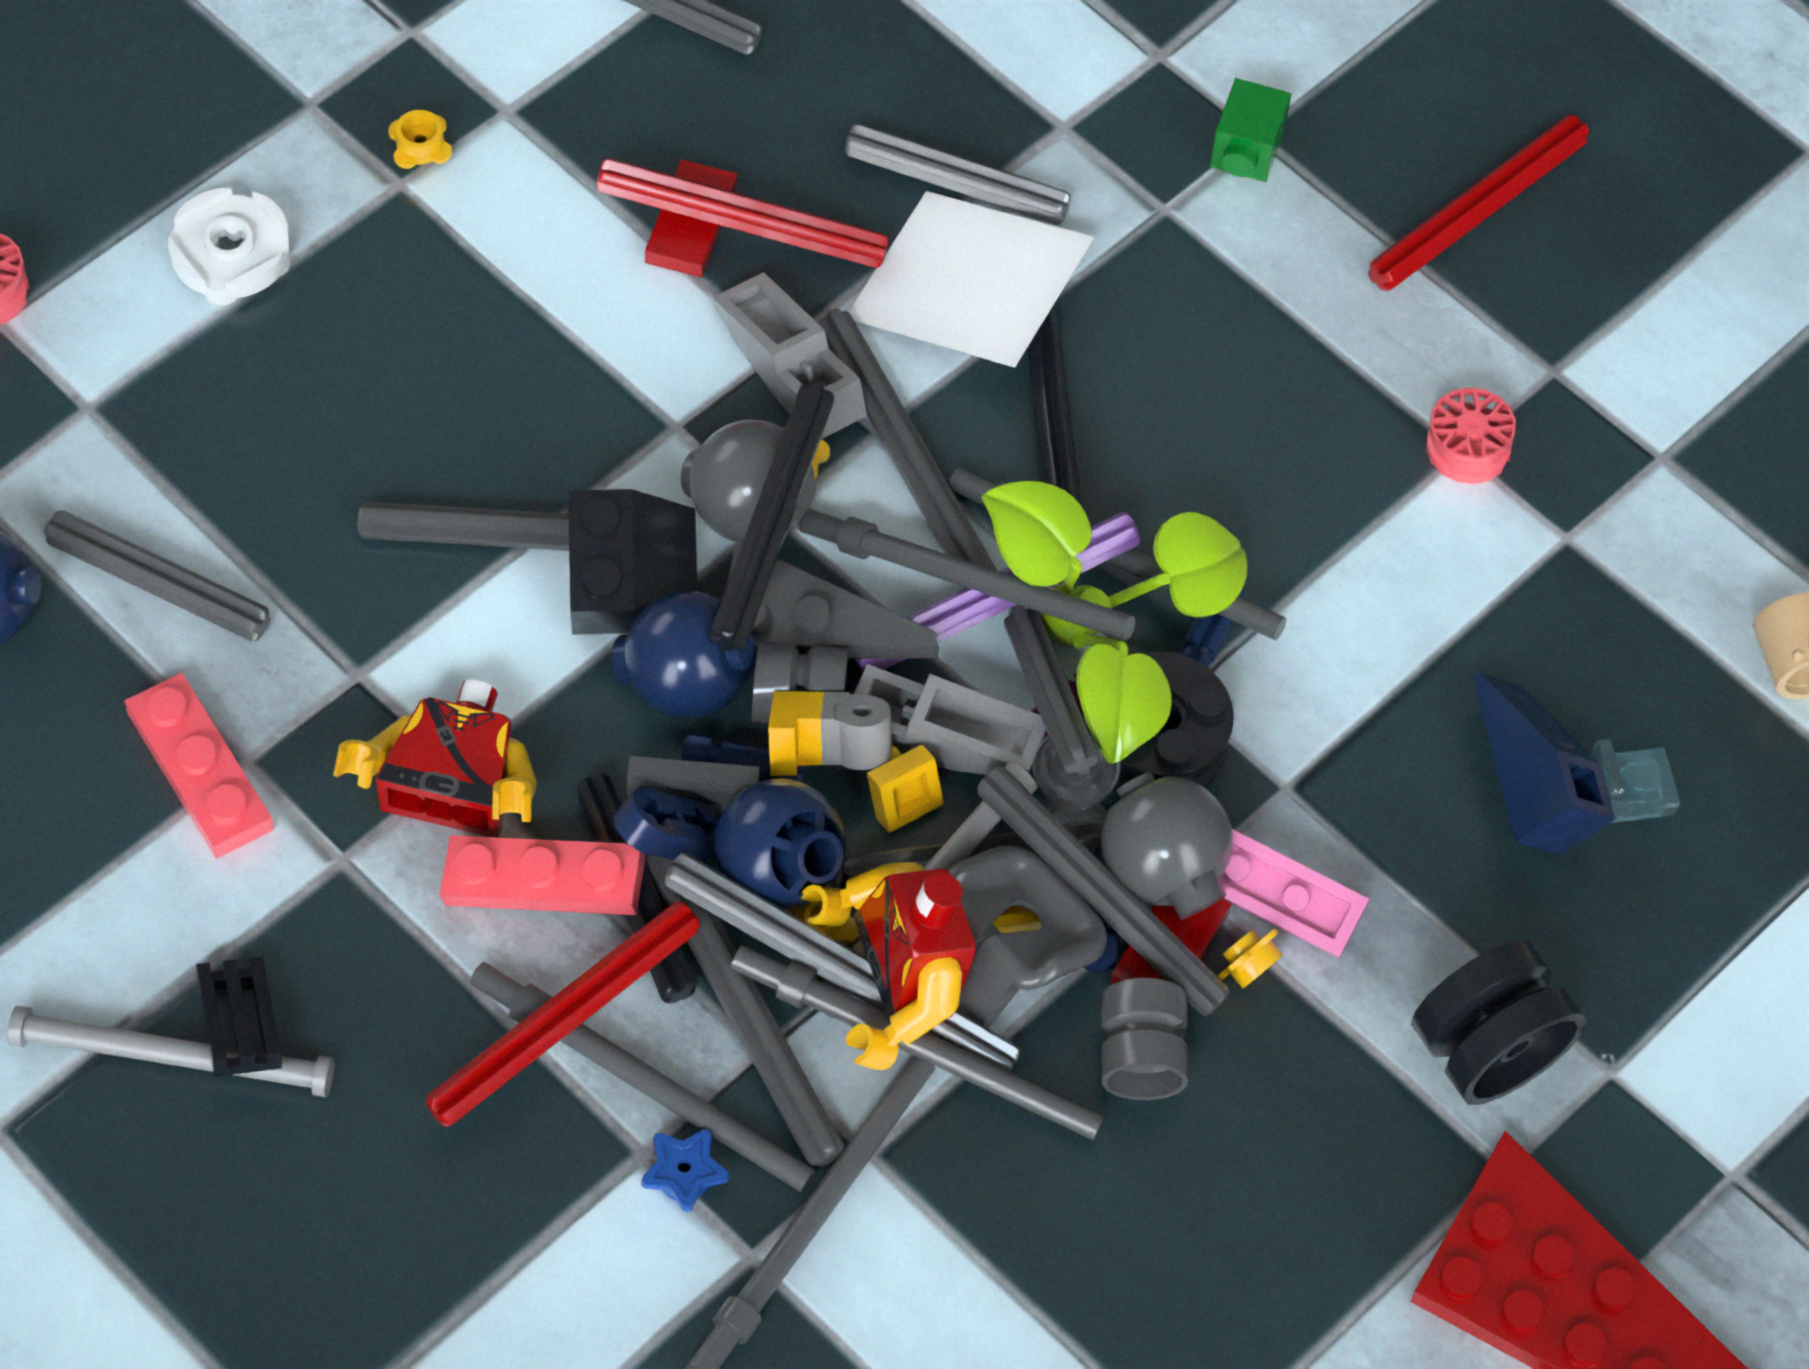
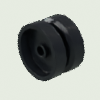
M1515 940L1494 947L1470 960L1433 989L1414 1012L1411 1026L1434 1057H1450L1444 1072L1468 1105H1482L1499 1099L1530 1082L1561 1058L1582 1035L1587 1020L1564 988H1547L1552 972L1529 941Z

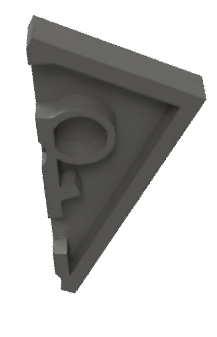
M742 543L734 544L729 578ZM779 559L776 561L750 633L756 644V657L759 640L795 643L798 651L803 654H807L813 645L849 648L848 659L938 658L940 648L935 631Z

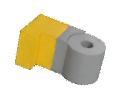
M774 691L768 726L770 776H796L797 768L801 765H842L853 770H870L889 761L892 755L891 710L889 704L884 699L871 695L850 694V692Z

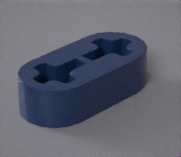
M638 788L614 813V824L620 836L630 846L640 852L670 860H675L680 853H688L705 864L715 855V833L720 817L704 803L648 788Z

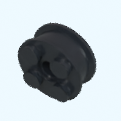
M1165 651L1144 652L1142 654L1150 656L1158 663L1169 682L1172 705L1165 724L1171 729L1164 733L1158 732L1122 761L1115 764H1109L1092 737L1099 753V762L1095 764V767L1104 779L1116 789L1150 771L1155 780L1166 776H1178L1207 787L1222 767L1227 744L1232 733L1234 713L1229 693L1221 680L1209 668L1190 657Z

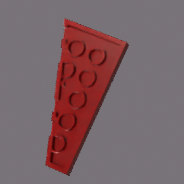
M1506 1131L1501 1136L1414 1291L1411 1300L1413 1304L1533 1369H1748Z

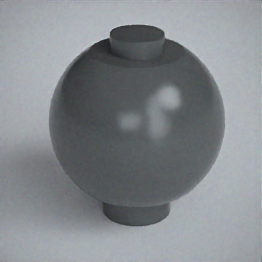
M749 419L736 421L715 431L698 450L690 452L685 458L681 469L682 489L689 498H692L698 514L715 533L733 542H743L781 439L783 427L764 420ZM812 464L787 534L802 521L814 499L816 482Z
M1150 771L1132 779L1116 790L1121 800L1114 804L1106 815L1102 829L1101 848L1107 869L1143 903L1153 906H1173L1180 920L1187 919L1227 896L1219 879L1231 860L1233 833L1225 809L1208 789L1192 780L1178 776H1166L1155 780Z

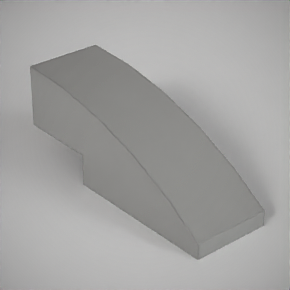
M764 272L712 297L714 307L730 334L765 385L789 414L797 392L803 384L812 385L814 381L824 384V389L833 393L835 401L821 439L867 416L860 378L829 350L825 329Z
M867 664L854 693L884 699L889 704L891 710L892 745L901 754H904L922 744L934 756L938 768L987 775L996 767H1004L1008 762H1013L1029 773L1046 733L1041 715L929 674L925 685Z

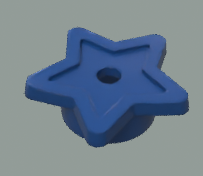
M702 1130L683 1141L663 1133H657L653 1137L657 1162L644 1174L641 1186L645 1189L662 1190L665 1195L676 1200L683 1211L688 1212L693 1209L697 1198L701 1197L710 1186L727 1183L730 1176L724 1167L710 1157L712 1135L708 1130ZM681 1163H688L691 1169L688 1172H681L678 1166Z

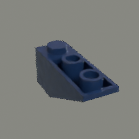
M1482 673L1474 676L1473 679L1480 702L1479 712L1486 725L1494 756L1493 766L1501 783L1508 811V824L1514 834L1515 842L1561 855L1616 820L1601 764L1524 687Z

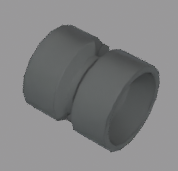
M759 640L753 686L752 723L769 724L774 691L846 692L849 648L813 645L807 654H803L798 651L795 643Z
M1135 978L1114 983L1102 992L1101 1027L1106 1033V1041L1103 1042L1101 1049V1084L1106 1091L1118 1097L1131 1100H1156L1179 1094L1187 1087L1189 1080L1188 1045L1182 1039L1186 1036L1188 1022L1187 994L1182 987L1170 981L1157 978Z

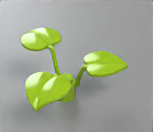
M1018 481L995 487L984 493L981 497L991 517L996 542L1003 559L1020 580L1031 586L1049 587L1063 581L1062 584L1056 586L1053 590L1112 609L1115 606L1169 584L1171 598L1177 610L1186 616L1199 618L1215 615L1228 608L1236 600L1245 584L1247 558L1240 541L1209 516L1196 512H1186L1167 519L1160 526L1153 544L1154 556L1164 573L1111 596H1107L1100 589L1090 585H1081L1073 588L1082 571V564L1075 555L1081 553L1089 545L1092 538V529L1085 511L1072 495L1048 483ZM1042 613V620L1051 641L1060 646L1074 645L1077 649L1092 646L1084 652L1077 667L1076 683L1080 704L1092 737L1109 764L1122 761L1135 749L1154 737L1167 722L1171 711L1172 699L1169 682L1163 670L1154 659L1146 654L1136 653L1128 655V645L1123 640L1095 635L1099 633L1098 631Z

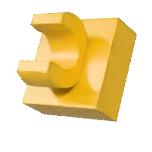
M922 744L904 754H901L892 745V755L889 761L867 772L876 820L888 833L944 805L936 760Z

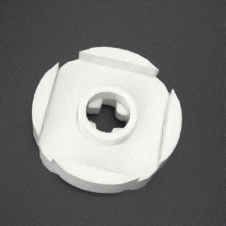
M216 188L191 198L176 213L173 219L174 228L170 236L168 235V249L172 267L184 284L192 290L204 294L210 303L228 305L237 298L258 293L270 286L289 270L291 256L287 219L280 207L267 196L251 191V198L245 195H233L232 188ZM225 236L232 241L244 239L238 248L232 250H222L219 245V239Z

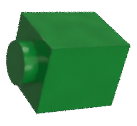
M1235 78L1216 129L1210 167L1227 171L1237 177H1249L1267 182L1285 131L1292 93Z

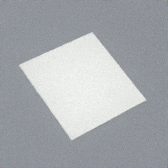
M926 191L885 254L883 263L880 267L876 268L848 312L855 322L1015 368L1095 237Z

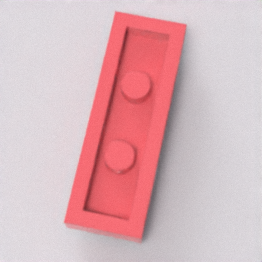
M183 673L177 674L124 700L128 716L216 859L274 830L270 813Z
M450 835L439 896L446 906L637 915L646 854L625 843Z

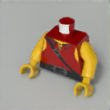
M474 679L462 682L455 703L432 697L420 700L412 715H403L368 742L346 740L340 743L333 776L338 778L345 773L359 775L357 784L364 789L370 788L373 776L378 774L376 782L380 811L498 838L502 831L504 813H519L522 815V822L531 821L532 799L537 788V781L526 747L517 739L512 738L511 719L503 714L492 712L498 696L497 690L486 682Z
M913 862L888 863L848 879L844 889L813 884L807 886L802 891L803 896L801 899L805 901H823L820 913L816 917L807 919L806 923L839 927L849 918L851 907L854 906L858 910L854 920L890 1025L881 1030L866 1024H857L848 1032L845 1039L846 1044L865 1050L862 1055L854 1060L855 1064L874 1070L890 1068L898 1055V1043L901 1041L906 1044L912 1043L947 1018H952L959 1006L960 995L975 955V941L961 903L963 895L962 886L949 871L943 868L926 870L922 865Z

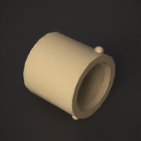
M1809 592L1787 596L1768 605L1755 617L1752 624L1779 696L1786 699L1800 700L1809 698Z

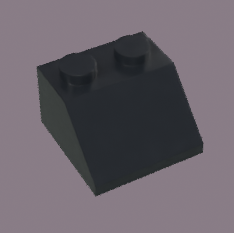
M633 489L568 490L572 635L628 633L638 614L654 600L674 592H698L695 508Z

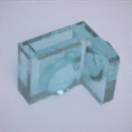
M1610 738L1596 740L1591 755L1601 764L1616 819L1611 823L1676 814L1680 805V799L1664 747L1614 753Z

